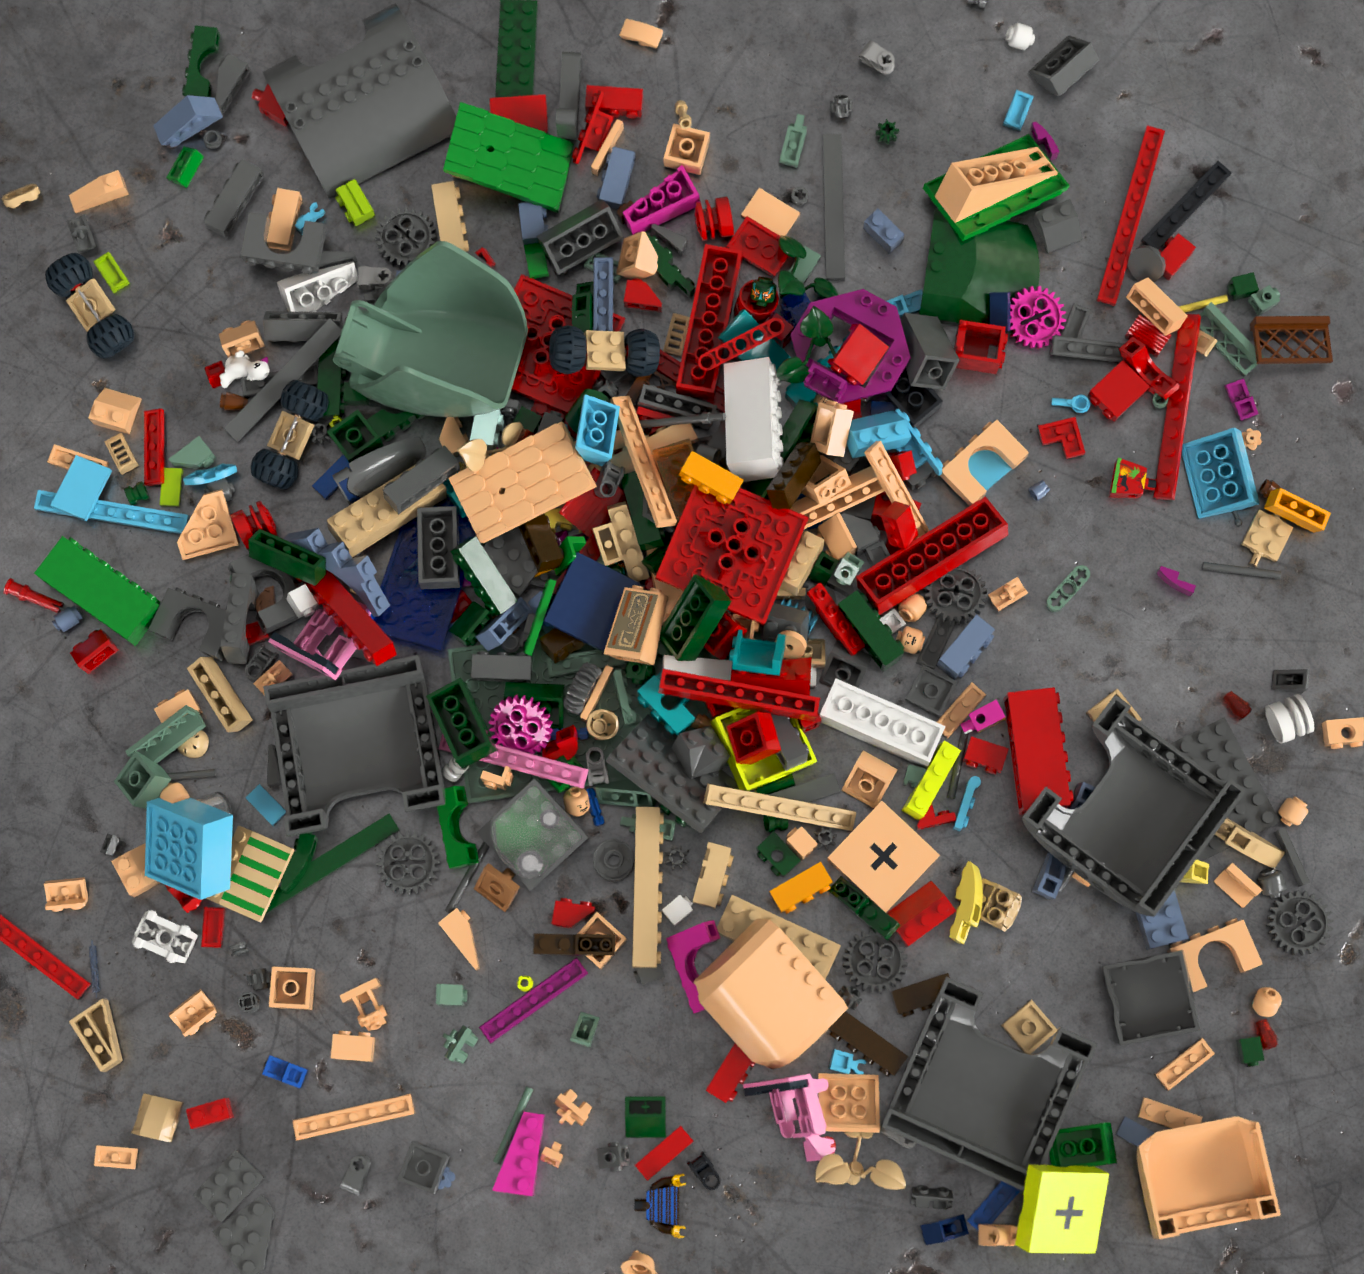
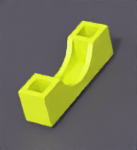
M945 740L938 745L927 770L910 794L901 811L916 820H920L925 816L960 754V749Z

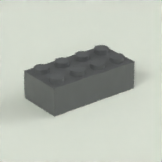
M602 199L536 236L551 267L558 275L624 238L609 205Z
M457 507L417 508L418 579L421 589L460 588V565L455 563L450 552L459 545V513Z

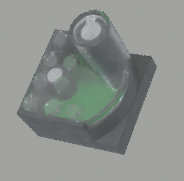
M533 779L477 832L498 855L501 861L513 871L530 891L589 838L585 831L537 779Z

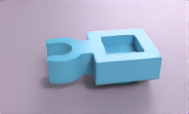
M833 1049L828 1069L844 1074H849L850 1069H852L855 1074L862 1075L864 1072L859 1071L857 1065L859 1063L866 1064V1061L863 1059L854 1061V1054Z

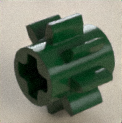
M886 119L885 123H878L880 130H876L875 135H880L879 142L884 141L889 145L891 140H897L895 134H899V129H895L896 122L891 123Z

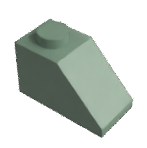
M198 436L170 457L169 461L174 467L201 470L211 466L216 457L200 436Z
M436 984L437 1005L464 1006V1002H467L468 991L464 990L463 985Z

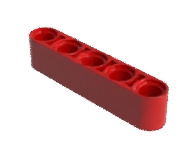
M772 318L702 354L697 359L699 369L709 371L772 339L783 332L784 322L779 318ZM772 322L779 323L780 330L778 332H773L770 329ZM759 330L762 332L763 338L761 341L754 340V331ZM738 339H742L746 343V347L743 350L736 348L735 343ZM720 348L728 350L729 354L726 359L719 357L718 351ZM703 357L711 359L710 367L705 368L701 365Z

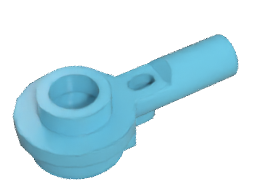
M1082 394L1072 399L1052 398V405L1072 407L1073 411L1079 414L1087 412L1091 405L1089 398Z

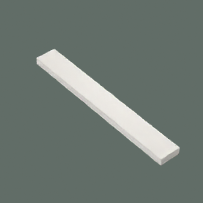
M664 655L662 670L668 669L731 681L733 662L707 658H696L695 661H677L674 656ZM811 667L810 688L816 687L817 668Z

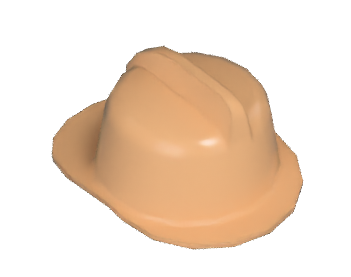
M635 1250L629 1260L621 1265V1271L624 1274H658L655 1271L654 1260L638 1250Z

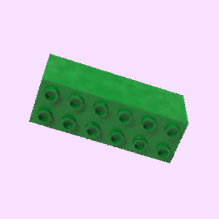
M62 536L34 572L36 576L135 647L148 631L161 603L148 591L144 594L145 590L134 581L129 583L130 580L118 570L113 572L115 569L102 559L99 560L94 553L87 548L84 549L71 537L66 539Z

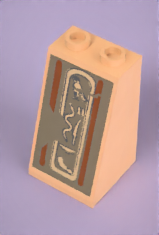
M632 585V588L625 587L604 654L618 660L654 665L668 596L663 594L662 590L650 588V591H646L644 587Z

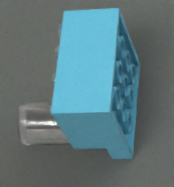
M214 792L196 799L188 798L176 803H170L160 798L148 801L146 812L145 876L199 900L229 890L233 815L231 814V805L228 798L221 792Z

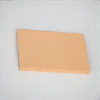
M759 188L741 216L743 218L748 216L779 236H786L799 217L800 212Z

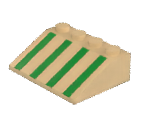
M238 825L232 838L230 889L206 899L261 923L295 849Z

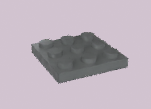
M517 526L489 540L483 547L511 591L520 596L538 574V571L519 527Z

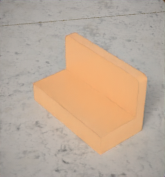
M1233 863L1229 864L1214 880V883L1241 908H1244L1262 891L1258 885Z

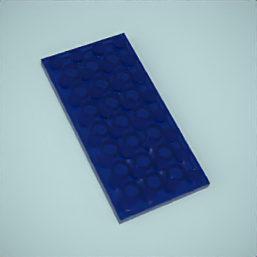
M447 496L446 499L433 507H449L454 505ZM459 514L460 544L467 538L477 537L469 518L467 516L462 518ZM417 517L400 527L380 586L390 606L381 615L373 617L371 614L370 617L388 637L441 652L465 577L460 567V588L421 589L418 579Z

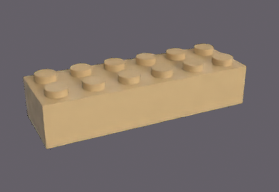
M401 474L328 518V530L337 542H344L350 555L353 557L416 518L417 508L433 507L446 499L445 485L443 483L398 515L384 499L383 489L389 482H394L400 478Z
M734 895L731 896L717 926L719 935L735 941L756 919L771 920L826 980L841 945Z

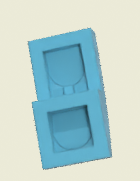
M920 289L905 296L902 294L887 300V302L897 307L899 317H902L904 313L914 314L920 312L923 290Z

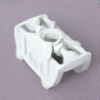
M148 910V912H144L143 918L132 938V945L138 949L143 947L164 956L170 963H186L198 935L190 931L191 928L185 924L177 925L157 916L155 911ZM148 919L155 922L159 929H150L145 920ZM168 932L171 939L168 943L164 944L161 942L160 936L162 933ZM139 933H150L154 939L146 941L138 937ZM184 935L193 940L191 943H182L177 936ZM172 946L175 948L177 946L181 947L182 951L186 953L185 957L174 953Z

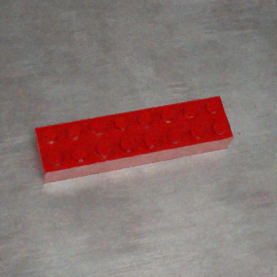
M705 244L676 384V394L714 400L721 365L709 371H702L697 365V359L702 354L723 344L718 337L730 323L742 264V250ZM720 348L718 355L720 358H723L724 348ZM703 357L701 365L705 368L710 367L711 359Z
M985 496L912 541L906 549L901 548L857 575V587L867 597L871 606L881 615L1008 536V523Z

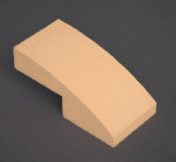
M626 19L620 32V37L626 40L637 41L642 46L657 48L663 30L639 21Z

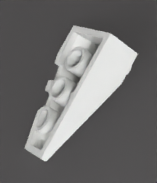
M352 261L319 269L318 273L294 275L278 281L277 284L288 312H316L324 304L327 305L331 302L330 299L338 293H342L358 280L355 264Z

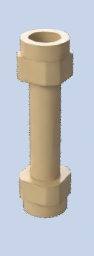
M682 100L675 103V112L680 116L679 125L683 129H688L691 126V117L686 113L687 104Z

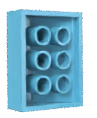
M1231 428L1183 444L1182 456L1199 519L1242 510L1260 504L1241 430Z

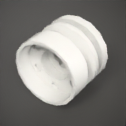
M1296 694L1292 698L1284 699V705L1278 701L1265 706L1268 725L1280 744L1295 739V733L1301 737L1305 733L1314 732L1312 714L1301 695Z

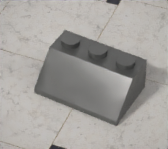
M1068 35L1028 72L1047 92L1060 96L1071 85L1079 81L1081 76L1088 70L1092 69L1099 61V58L1090 42Z

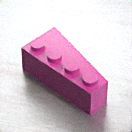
M683 165L678 167L675 173L667 176L659 186L652 188L650 193L644 198L641 197L623 212L625 224L631 235L641 231L646 232L651 229L652 224L660 225L695 208V202L700 201L699 193Z
M523 1113L492 1191L534 1196L545 1114Z

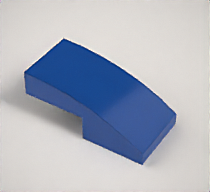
M269 1055L262 1074L301 1088L308 1069Z

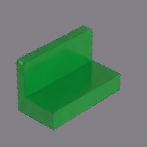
M567 536L560 544L559 548H562L564 552V559L560 567L554 569L556 576H561L576 558V552H579L586 544L585 537Z

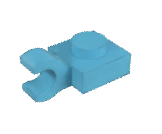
M316 202L311 204L310 213L308 212L306 215L300 216L296 221L295 227L301 235L303 234L305 221L315 222L325 214L323 209L319 212L314 211L318 207Z

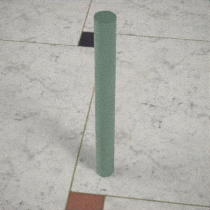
M527 1086L493 1160L498 1164H501L533 1092V1089Z

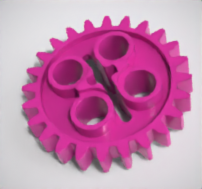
M1030 286L1028 291L1026 288L1021 289V293H1015L1016 298H1010L1012 303L1010 305V330H1013L1010 337L1017 336L1016 343L1023 340V347L1029 344L1031 349L1035 345L1037 348H1042L1043 344L1048 346L1049 341L1052 342L1053 335L1061 336L1058 330H1063L1065 327L1061 323L1066 322V319L1062 318L1061 315L1066 314V312L1060 310L1064 304L1058 305L1057 303L1060 297L1053 298L1055 292L1048 294V288L1043 289L1041 292V286L1036 287L1035 290L1033 286ZM1038 300L1043 303L1042 310L1037 307ZM1021 307L1026 310L1025 317L1020 314ZM1050 310V313L1021 325V321ZM1045 318H1048L1050 320V327H1047L1045 325ZM1029 325L1034 328L1033 335L1028 333L1027 328Z
M515 695L513 700L508 696L506 702L502 699L499 705L495 706L494 711L490 715L492 718L489 721V724L492 725L489 731L495 732L492 738H498L496 745L502 743L504 747L526 753L529 752L533 755L536 751L541 752L542 747L545 748L548 744L547 741L551 738L549 734L553 731L550 728L553 722L547 720L550 714H544L546 707L540 709V702L534 704L533 698L526 701L525 695H523L521 700H519L518 695ZM515 711H519L522 716L517 715ZM531 723H535L538 728L533 727ZM520 737H524L527 741L521 740Z

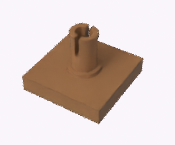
M488 863L484 867L474 890L506 912L520 886L512 881L515 874L511 869L506 868L501 873Z

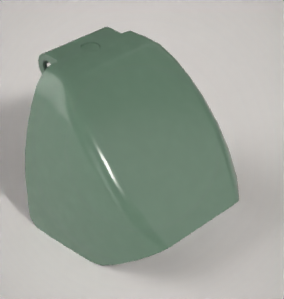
M437 241L414 258L381 293L374 306L361 300L351 302L333 362L351 372L349 385L352 389L385 406L410 413L437 417H467L487 414L504 408L508 402L527 338V321L518 296L511 284L503 276L455 245L446 241ZM358 307H364V308H366L367 310H362V309H360V308H358Z

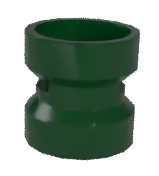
M143 481L136 483L133 488L131 486L124 488L130 505L137 504L138 500L149 499V494Z
M763 816L766 832H774L776 829L780 831L788 829V819Z

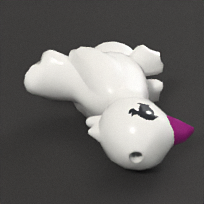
M239 350L235 355L230 356L226 360L225 373L219 377L223 388H227L232 381L241 379V377L248 376L247 380L250 381L263 380L270 371L268 357L251 362L248 355H244V352Z

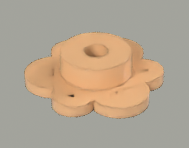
M1249 428L1246 432L1242 433L1245 447H1248L1249 450H1255L1257 445L1262 443L1260 431H1253Z

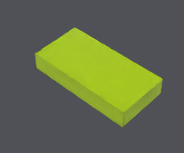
M110 252L93 261L113 293L130 284Z
M164 468V484H161L160 506L180 507L183 479L182 468Z

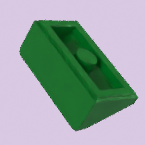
M184 146L166 179L187 188L204 156L196 149Z

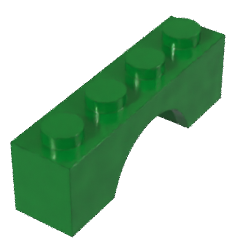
M465 786L445 788L446 804L437 806L449 869L479 863L476 844L467 841L462 836L459 828L460 815L468 806Z

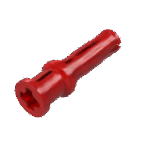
M12 578L7 581L3 591L6 595L11 594L18 597L20 601L28 600L57 614L61 612V609L58 607L63 608L64 604L33 591L29 585H21Z

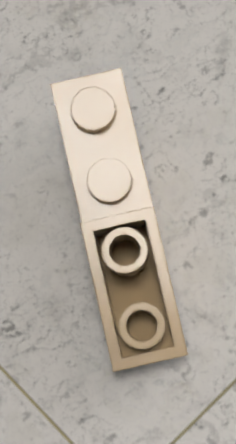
M1226 818L1215 833L1217 837L1224 840L1229 846L1271 868L1276 867L1285 854V851L1254 832H1249Z

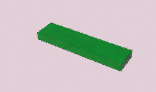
M548 578L523 650L525 654L531 656L556 581Z

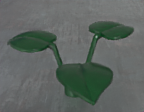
M788 236L779 237L778 243L781 250L788 256L795 257L792 271L782 270L778 274L779 296L784 302L791 303L797 295H803L809 288H814L815 293L824 299L839 295L836 288L823 278H815L814 283L804 287L803 283L795 278L794 273L800 258L804 259L806 257V250L794 238Z
M815 306L811 308L800 324L802 334L812 338L806 358L803 362L798 357H790L784 360L777 369V378L789 383L805 381L809 374V367L806 364L814 345L822 347L828 344L833 357L836 355L831 339L828 338L833 332V323L824 312Z

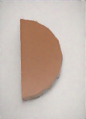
M274 586L265 588L257 597V612L276 604Z

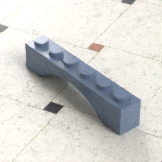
M1085 782L1078 783L1073 793L1074 801L1071 802L1067 809L1079 808L1085 803L1096 787ZM1048 852L1032 889V892L1049 900L1056 898L1066 870V865L1055 858L1050 852Z

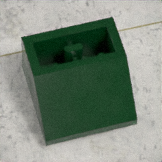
M473 601L448 631L465 647L474 646L478 642L475 636L493 618L490 611Z
M666 1096L625 1097L626 1138H666Z

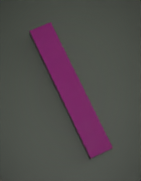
M576 957L479 1027L491 1044L585 977L588 972Z

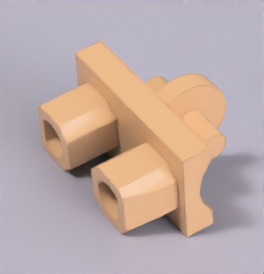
M1016 577L988 594V597L999 612L1027 595L1028 592L1020 579Z
M278 660L253 684L265 696L263 686L286 682L293 674Z
M571 1089L557 1097L554 1104L559 1109L556 1113L562 1117L559 1120L561 1125L566 1120L570 1125L576 1121L582 1126L588 1119V1114L592 1107L584 1101L579 1107L572 1102L577 1098V1094Z

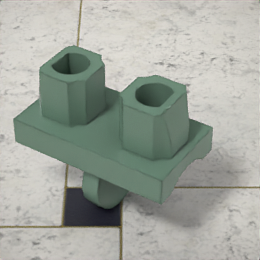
M463 1025L459 1032L453 1029L450 1035L444 1033L443 1037L447 1040L443 1046L448 1049L445 1057L452 1062L455 1060L464 1063L468 1057V1054L461 1050L464 1043L473 1047L478 1040L472 1033V1030Z

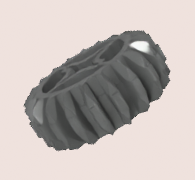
M588 662L580 667L563 703L564 708L569 712L578 715L582 713L602 674L600 668Z

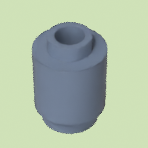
M74 605L54 615L55 620L52 623L58 631L66 632L80 623L79 620L83 619V617Z

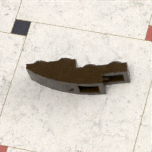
M533 934V954L615 955V935Z

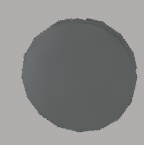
M1147 245L1136 248L1128 259V268L1131 274L1138 281L1149 278L1156 282L1166 269L1165 259L1160 255L1161 252Z

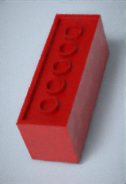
M1055 687L1008 692L1004 697L1019 815L1025 814L1045 787L1062 798L1059 804L1066 809L1074 801L1073 791L1069 790L1068 782H1071L1070 771L1066 770L1068 754L1063 749L1065 733L1060 728V724L1063 723L1062 712H1058L1057 704H1060L1059 692L1055 691Z

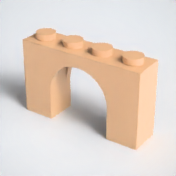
M998 420L993 423L991 421L987 423L982 429L984 432L979 436L975 434L968 441L969 445L965 449L961 447L954 454L956 457L952 461L947 460L943 463L940 476L968 506L982 499L987 492L969 471L968 460L974 453L982 450L993 451L1012 469H1015L1029 454Z
M1237 918L1227 921L1225 922L1227 926L1219 929L1218 925L1207 929L1208 934L1203 936L1200 933L1189 937L1190 941L1186 943L1178 941L1170 944L1172 948L1167 950L1168 953L1184 950L1193 992L1208 987L1198 964L1199 952L1208 942H1219L1227 946L1234 956L1240 973L1263 964L1244 919L1237 921Z

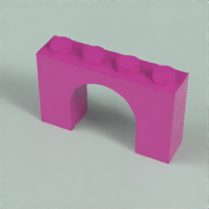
M714 920L700 923L666 938L668 949L673 956L675 968L680 975L682 987L686 991L689 1006L693 1013L705 1010L699 1002L697 987L694 984V980L699 976L695 968V957L702 946L721 939Z

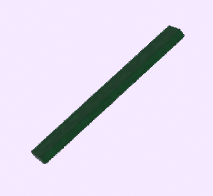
M390 813L310 862L301 880L288 894H284L280 889L281 887L278 886L265 914L391 837V835L399 832L400 829Z

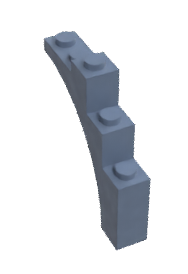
M319 528L289 533L283 538L325 557L326 570L344 581L365 603L373 617L381 615L390 606L373 576L377 571L368 555L352 558L344 542L327 544Z

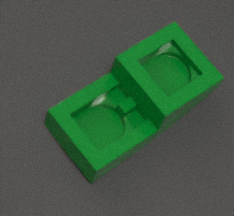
M540 243L524 245L530 278L535 279L549 276L545 253Z

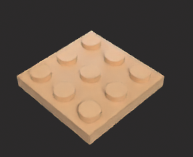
M818 1073V1079H826L829 1084L827 1090L818 1093L826 1131L880 1132L879 1075Z

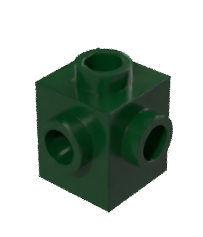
M628 662L625 668L626 677L632 679L634 684L644 685V682H647L655 675L654 665Z

